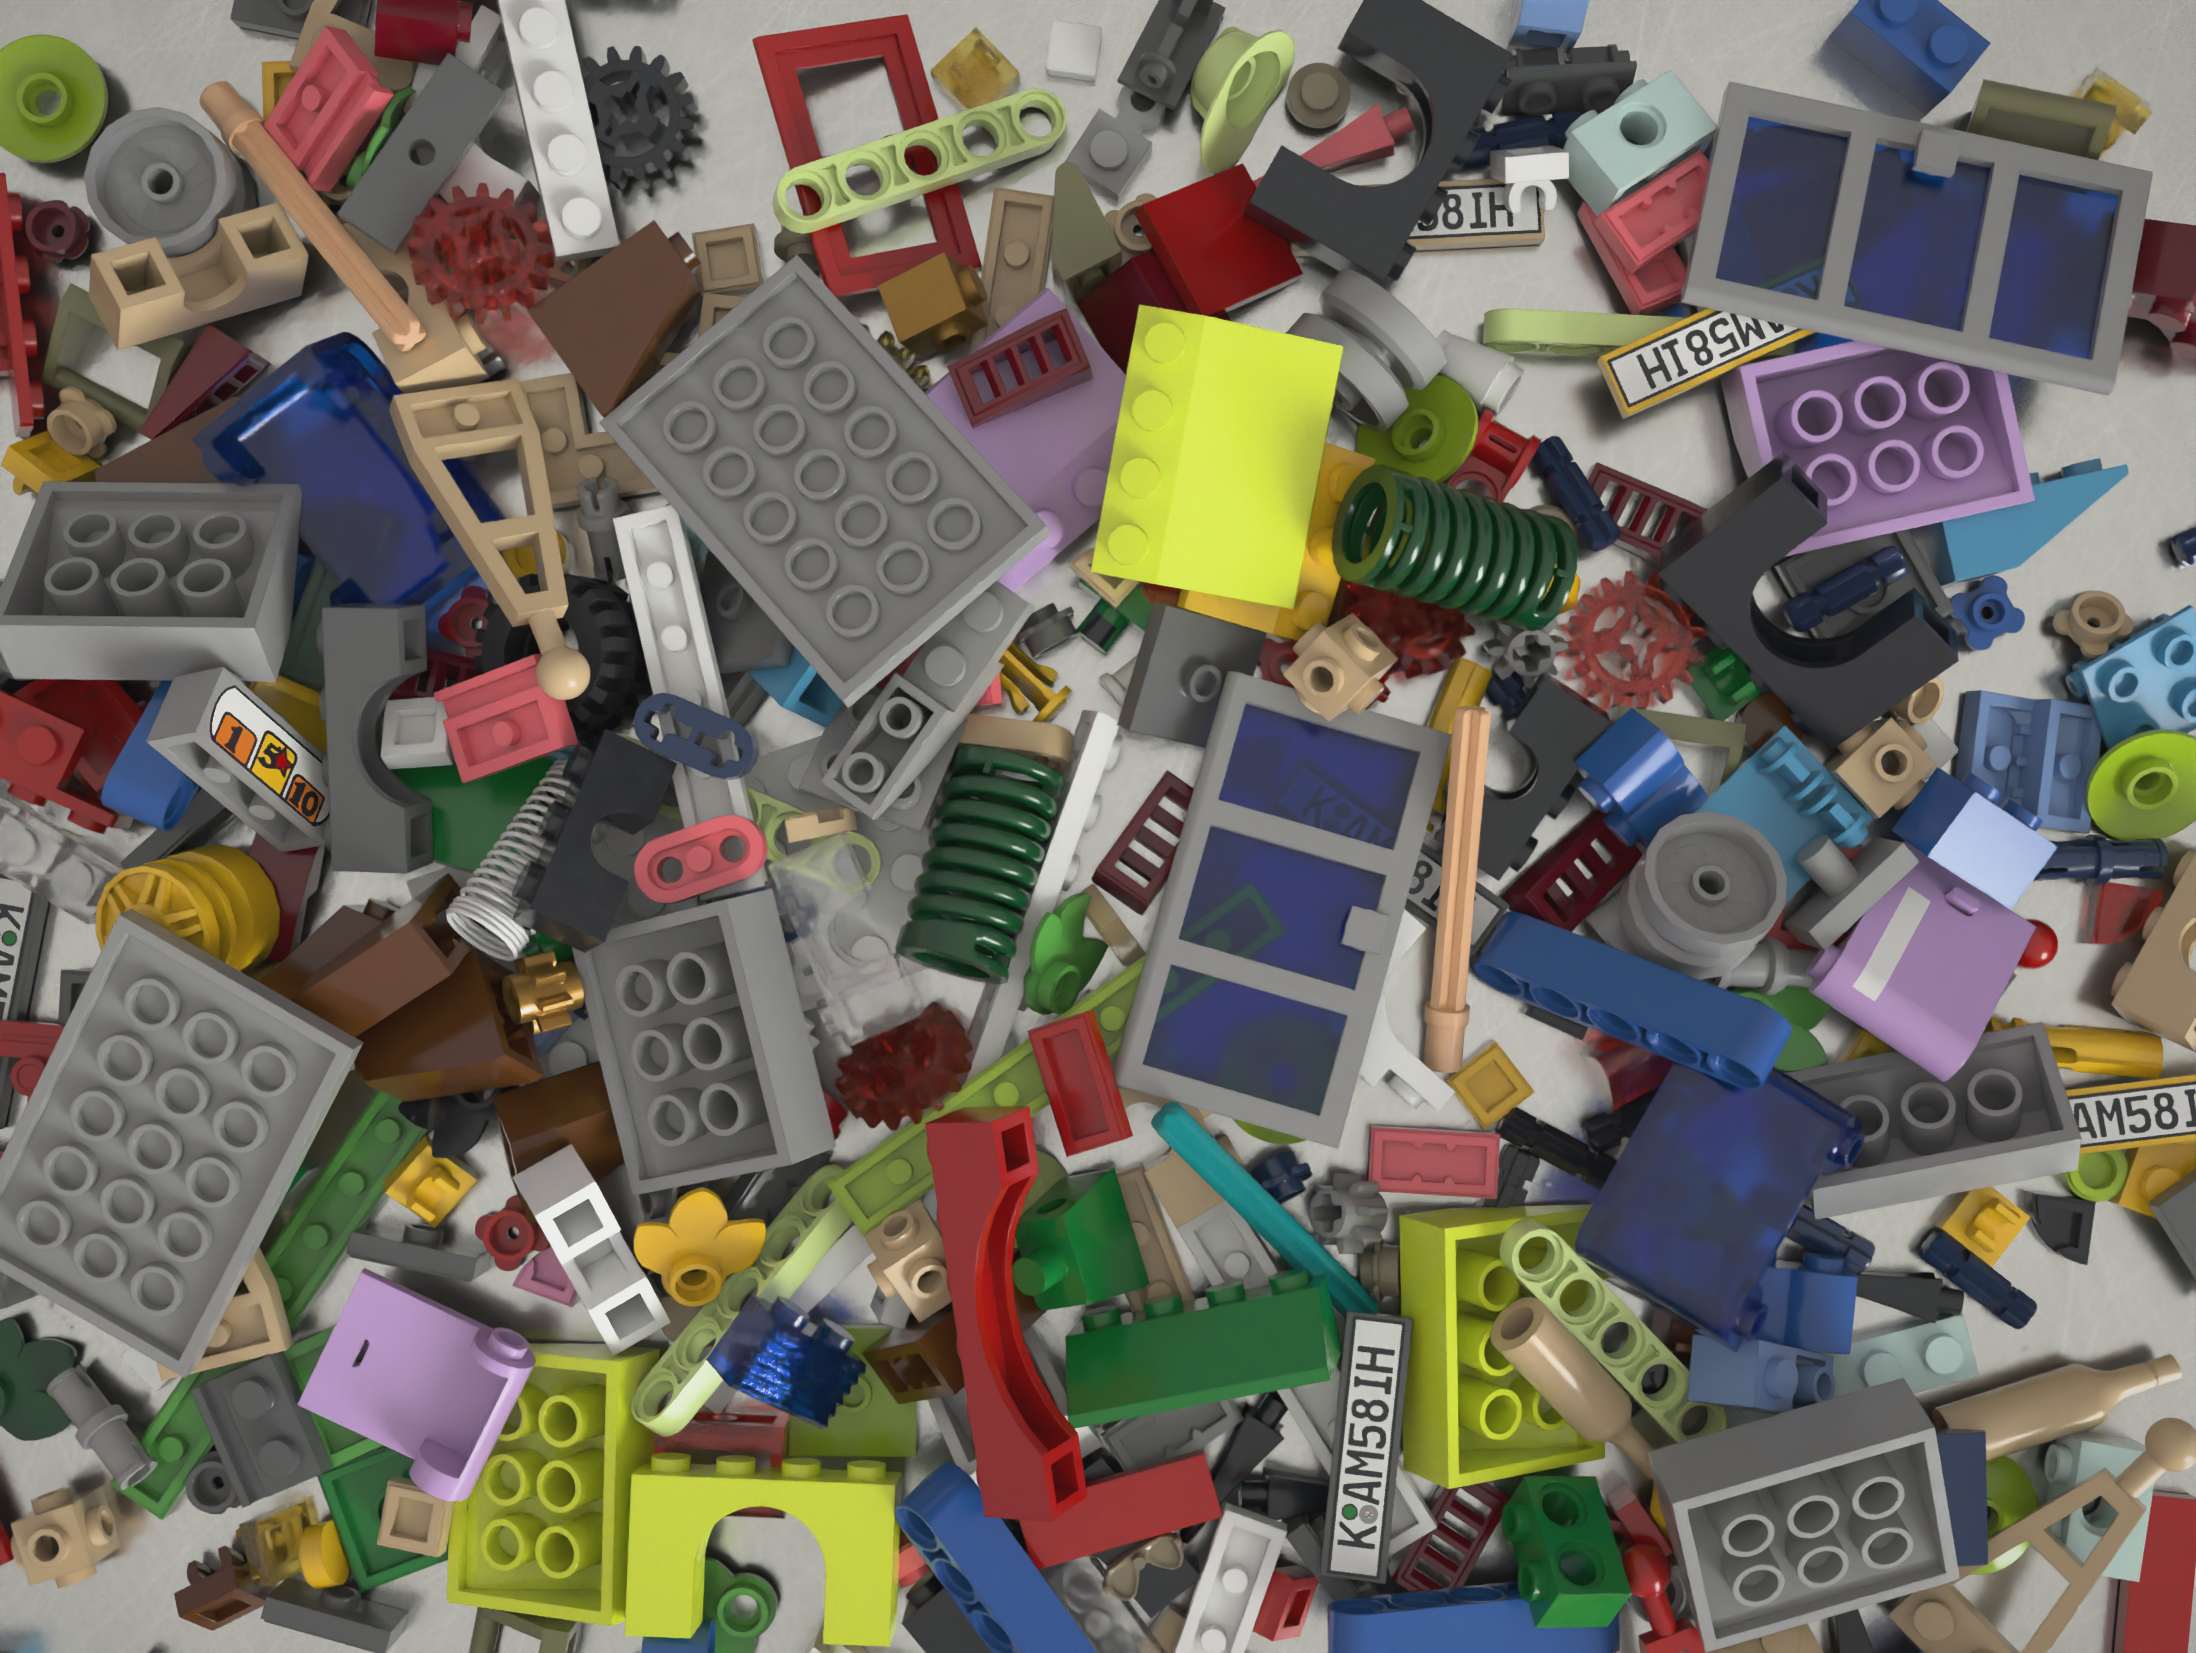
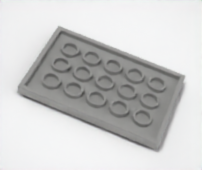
M798 255L788 261L599 422L847 708L852 706L1050 535L1046 524Z
M131 909L119 914L0 1159V1271L184 1378L197 1368L363 1042L135 910Z

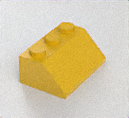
M1330 443L1325 444L1294 609L1181 589L1177 607L1299 641L1318 622L1327 627L1341 579L1333 563L1332 554L1333 530L1337 513L1344 495L1352 482L1363 470L1374 465L1376 459Z

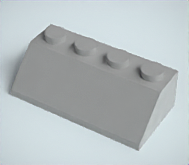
M2043 1022L1983 1033L1963 1066L1945 1082H1942L1898 1051L1802 1069L1801 1071L1782 1073L1798 1157L1815 1220L2078 1169L2082 1138Z

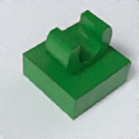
M1717 645L1676 675L1708 719L1725 721L1763 692L1749 677L1745 669V662L1730 647L1727 650H1723Z

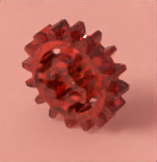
M479 183L476 196L467 197L459 186L452 187L453 202L448 205L435 197L431 198L429 206L432 219L415 216L413 224L416 238L408 239L410 261L413 262L411 264L413 278L416 285H425L427 301L433 306L447 299L449 315L453 319H457L464 312L465 308L474 310L477 324L485 323L487 312L490 310H497L505 322L511 320L510 305L518 302L527 309L534 306L532 288L548 290L550 284L547 269L554 268L555 262L553 246L549 245L551 243L550 227L547 222H537L536 206L529 202L516 208L514 190L509 188L503 191L498 199L492 198L489 195L487 183ZM511 232L523 243L526 253L520 251L518 241L509 238ZM438 254L444 256L445 265L454 268L452 276L439 263L437 259Z
M1348 582L1347 588L1352 593L1358 595V602L1346 606V614L1350 615L1353 613L1356 617H1359V620L1371 629L1380 641L1398 658L1386 674L1392 675L1404 671L1407 679H1415L1424 675L1429 676L1451 668V660L1463 657L1466 654V650L1460 640L1474 636L1476 629L1465 621V614L1459 613L1456 609L1438 607L1435 603H1423L1417 601L1414 597L1398 596L1392 590H1377L1373 587Z
M1633 570L1626 571L1622 576L1620 588H1616L1607 577L1601 579L1597 584L1599 600L1584 593L1577 602L1581 610L1586 614V617L1570 616L1567 621L1566 628L1579 634V638L1567 642L1568 649L1564 650V654L1580 655L1581 662L1574 667L1571 675L1573 678H1579L1589 674L1594 680L1587 692V695L1591 698L1598 695L1603 689L1611 692L1610 708L1621 705L1625 697H1632L1635 708L1646 709L1650 694H1654L1657 700L1664 705L1673 699L1672 689L1669 685L1671 682L1684 689L1692 683L1693 678L1684 669L1685 665L1700 666L1704 662L1705 655L1698 650L1692 649V644L1703 640L1707 633L1704 628L1690 626L1689 620L1696 613L1688 605L1681 607L1673 602L1665 592L1659 590L1658 573L1653 572L1645 585H1637V579ZM1647 603L1661 610L1670 622H1662L1647 610ZM1617 604L1616 624L1612 628H1603L1600 631L1593 632L1598 617L1606 609ZM1631 622L1632 628L1636 629L1638 638H1648L1649 643L1639 654V661L1638 655H1634L1632 645L1621 644L1620 642L1630 630ZM1676 650L1674 660L1669 669L1664 674L1653 679V659L1657 654H1667L1670 651ZM1607 659L1623 672V680L1609 673L1599 660Z
M911 1000L904 1013L898 1014L893 1006L886 1008L884 1021L881 1020L877 1023L871 1019L865 1021L864 1026L867 1032L863 1038L849 1037L846 1042L853 1051L852 1054L838 1058L836 1061L837 1067L843 1074L834 1080V1085L842 1094L841 1100L856 1119L862 1118L867 1126L872 1129L883 1120L890 1131H894L899 1127L903 1117L909 1116L913 1123L917 1125L922 1121V1110L931 1106L934 1110L940 1112L945 1108L941 1099L942 1095L946 1091L959 1092L962 1089L961 1084L955 1077L956 1074L971 1070L972 1064L965 1054L973 1049V1045L966 1036L965 1029L951 1010L944 1012L938 1002L932 1001L923 1010L917 1000Z

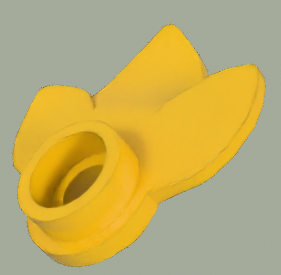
M700 1187L685 1193L677 1200L671 1209L667 1224L662 1222L638 1224L633 1239L634 1253L641 1266L661 1275L664 1289L675 1301L685 1306H701L717 1297L728 1275L743 1271L752 1266L764 1245L766 1227L764 1220L757 1218L728 1221L727 1210L720 1197L708 1188ZM694 1269H700L697 1272H687Z

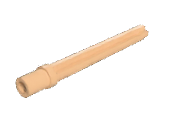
M218 81L209 85L200 96V106L220 130L224 142L235 154L244 157L397 350H411L415 343L424 339L426 335L425 326L263 126L265 120L262 116L249 107L229 82Z
M1472 705L1459 706L1454 714L1431 1000L1425 1003L1424 1021L1427 1023L1423 1064L1432 1071L1452 1073L1462 1069L1465 1026L1469 1024L1470 1006L1466 1004V991L1491 717L1489 709Z

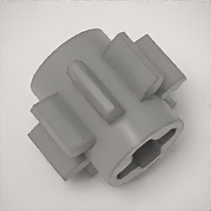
M1554 618L1545 627L1534 632L1505 626L1497 620L1495 621L1499 628L1496 639L1484 642V648L1490 655H1503L1494 669L1502 680L1509 677L1513 671H1516L1522 678L1525 686L1531 688L1534 676L1541 675L1544 672L1554 676L1558 674V670L1553 664L1556 652L1568 649V643L1561 636L1548 635L1556 627L1557 619ZM1532 634L1538 643L1529 644L1526 650L1527 655L1519 656L1514 648L1524 646L1525 636Z
M1334 1173L1333 1186L1316 1185L1314 1188L1316 1194L1310 1203L1308 1217L1314 1231L1319 1235L1318 1242L1321 1245H1337L1339 1254H1362L1364 1242H1381L1383 1239L1381 1232L1386 1225L1389 1208H1387L1383 1197L1377 1192L1379 1188L1378 1182L1360 1181L1358 1173Z

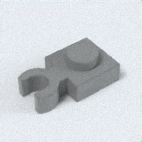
M1126 86L1122 87L1119 94V113L1114 118L1099 108L1065 160V163L1070 162L1078 166L1086 182L1117 202L1152 150V142L1141 136V132L1153 129L1159 125L1166 113V106L1155 102V105L1149 111L1141 112L1136 110L1132 106L1131 101L1138 92Z

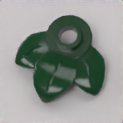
M12 1317L0 1320V1426L22 1441L48 1438L64 1431L72 1424L55 1399L49 1396L47 1387L60 1373L70 1367L75 1368L77 1351L74 1346L54 1338L38 1339L25 1343L23 1333Z

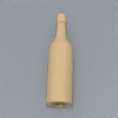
M1525 1297L1508 1305L1498 1315L1492 1325L1490 1333L1491 1344L1583 1438L1594 1442L1614 1444L1647 1478L1654 1479L1648 1452L1656 1449L1634 1426L1631 1419L1632 1403L1627 1391L1538 1298Z
M2171 1354L2113 1371L2097 1370L2082 1364H2070L1936 1407L1932 1410V1418L1935 1428L1985 1430L1986 1462L2097 1427L2106 1420L2110 1411L2120 1400L2154 1386L2180 1379L2181 1371L2176 1359Z

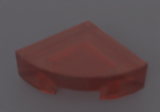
M2107 882L2103 885H2092L2084 943L2112 944L2128 937L2137 931L2147 921L2153 910L2160 905L2164 890Z

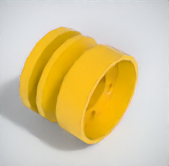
M218 843L193 848L170 855L164 859L122 870L105 885L96 906L95 932L101 951L119 914L131 909L242 973L254 969L270 955L279 935L280 908L273 884L260 865L238 848Z

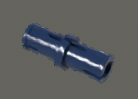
M2101 834L2087 835L2083 840L2051 841L2058 848L2033 881L2086 879L2088 885H2103L2110 879H2161L2165 871L2163 868H2154V866L2167 867L2168 854L2166 846L2160 838L2116 841L2106 840L2107 837Z

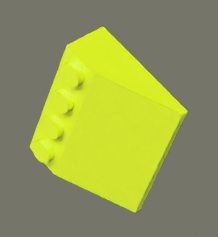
M1139 305L1091 572L1294 609L1344 347L1214 317Z
M1584 1204L1510 1206V1208H1449L1399 1215L1401 1316L1412 1317L1413 1319L1403 1408V1466L1406 1471L1447 1489H1453L1605 1458V1442H1594L1583 1438L1491 1344L1490 1339L1493 1323L1508 1305L1521 1298L1533 1297L1505 1268L1501 1261L1500 1243L1508 1228L1524 1220L1539 1221L1558 1234L1603 1280L1602 1206ZM1537 1236L1524 1242L1518 1255L1519 1264L1522 1268L1530 1269L1542 1263L1547 1253V1242L1544 1237ZM1574 1280L1564 1287L1560 1296V1304L1564 1311L1576 1310L1584 1304L1588 1295V1285L1585 1280ZM1604 1333L1602 1334V1339H1601V1347H1602V1350H1603V1351H1604Z
M529 1343L528 1348L536 1359L535 1365L470 1496L465 1500L455 1501L448 1538L447 1602L614 1626L625 1620L631 1474L644 1462H651V1456L657 1454L658 1434L634 1419L631 1413V1402L642 1380L659 1361L660 1349L630 1346L613 1357L606 1344Z

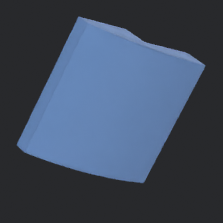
M1982 690L1966 691L1955 778L1961 782L1967 772H1971L2002 793L1995 802L1996 806L2003 809L2008 800L2011 799L2043 820L2038 827L2039 829L2089 834L2091 815L2086 806L2085 791L2088 778L2099 759L2102 735L2092 706L2056 699H2030Z

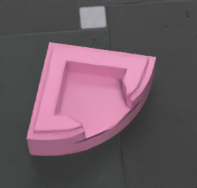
M551 1246L538 1253L525 1264L512 1285L569 1307H574L579 1299L576 1290Z

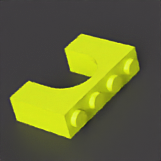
M668 1452L653 1454L651 1462H644L631 1474L624 1636L691 1638L703 1622L705 1554L708 1538L715 1523L734 1511L748 1507L763 1506L779 1509L796 1517L812 1532L822 1550L826 1574L823 1644L889 1647L897 1628L900 1525L896 1520L895 1508L901 1503L902 1472H886V1463L873 1460L851 1461L847 1463V1470L821 1469V1461L813 1458H788L782 1460L781 1467L756 1466L755 1457L745 1455L720 1456L716 1458V1465L691 1464V1455L685 1453Z

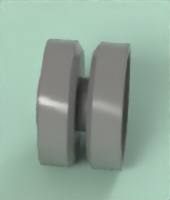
M162 107L131 111L109 124L90 149L84 173L88 203L101 225L126 244L156 237L167 258L185 256L201 249L212 240L217 231L218 219L256 208L253 178L239 155L235 154L217 136L186 113Z
M1342 269L1320 294L1319 302L1324 316L1303 313L1286 334L1344 347L1333 403L1360 424L1375 432L1385 434L1409 405L1403 387L1423 391L1444 367L1447 359L1442 347L1432 333L1398 299L1370 278L1354 270Z
M1710 811L1680 815L1659 829L1621 887L1619 915L1627 939L1643 959L1698 980L1719 977L1743 963L1754 950L1757 943L1773 927L1786 904L1787 876L1778 852L1763 834L1737 817Z

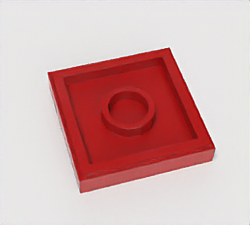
M1243 163L1147 202L1135 212L1139 224L1188 313L1215 318L1288 286L1303 275L1285 239L1243 215L1257 189Z

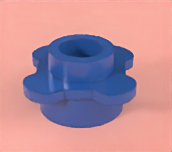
M1999 576L1985 577L1981 581L1979 588L1968 593H1957L1949 601L1955 610L1950 615L1954 617L1958 630L1966 636V644L1974 650H1986L1991 647L1993 639L2005 632L2010 634L2017 633L2024 625L2025 615L2023 611L2013 606L2006 594L2008 585ZM1984 607H1988L1992 612L1989 619H1985L1981 615Z

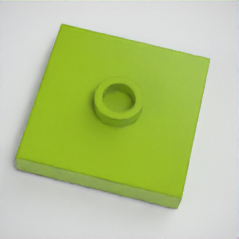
M795 1324L790 1329L789 1456H917L918 1401L898 1404L862 1354L864 1350L892 1330L894 1326Z

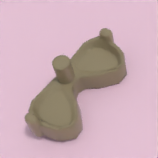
M1168 1532L1147 1538L1111 1562L1105 1570V1578L1102 1582L1104 1593L1106 1595L1112 1594L1121 1601H1131L1137 1595L1140 1570L1145 1567L1146 1563L1170 1570L1181 1567L1184 1554L1179 1533Z

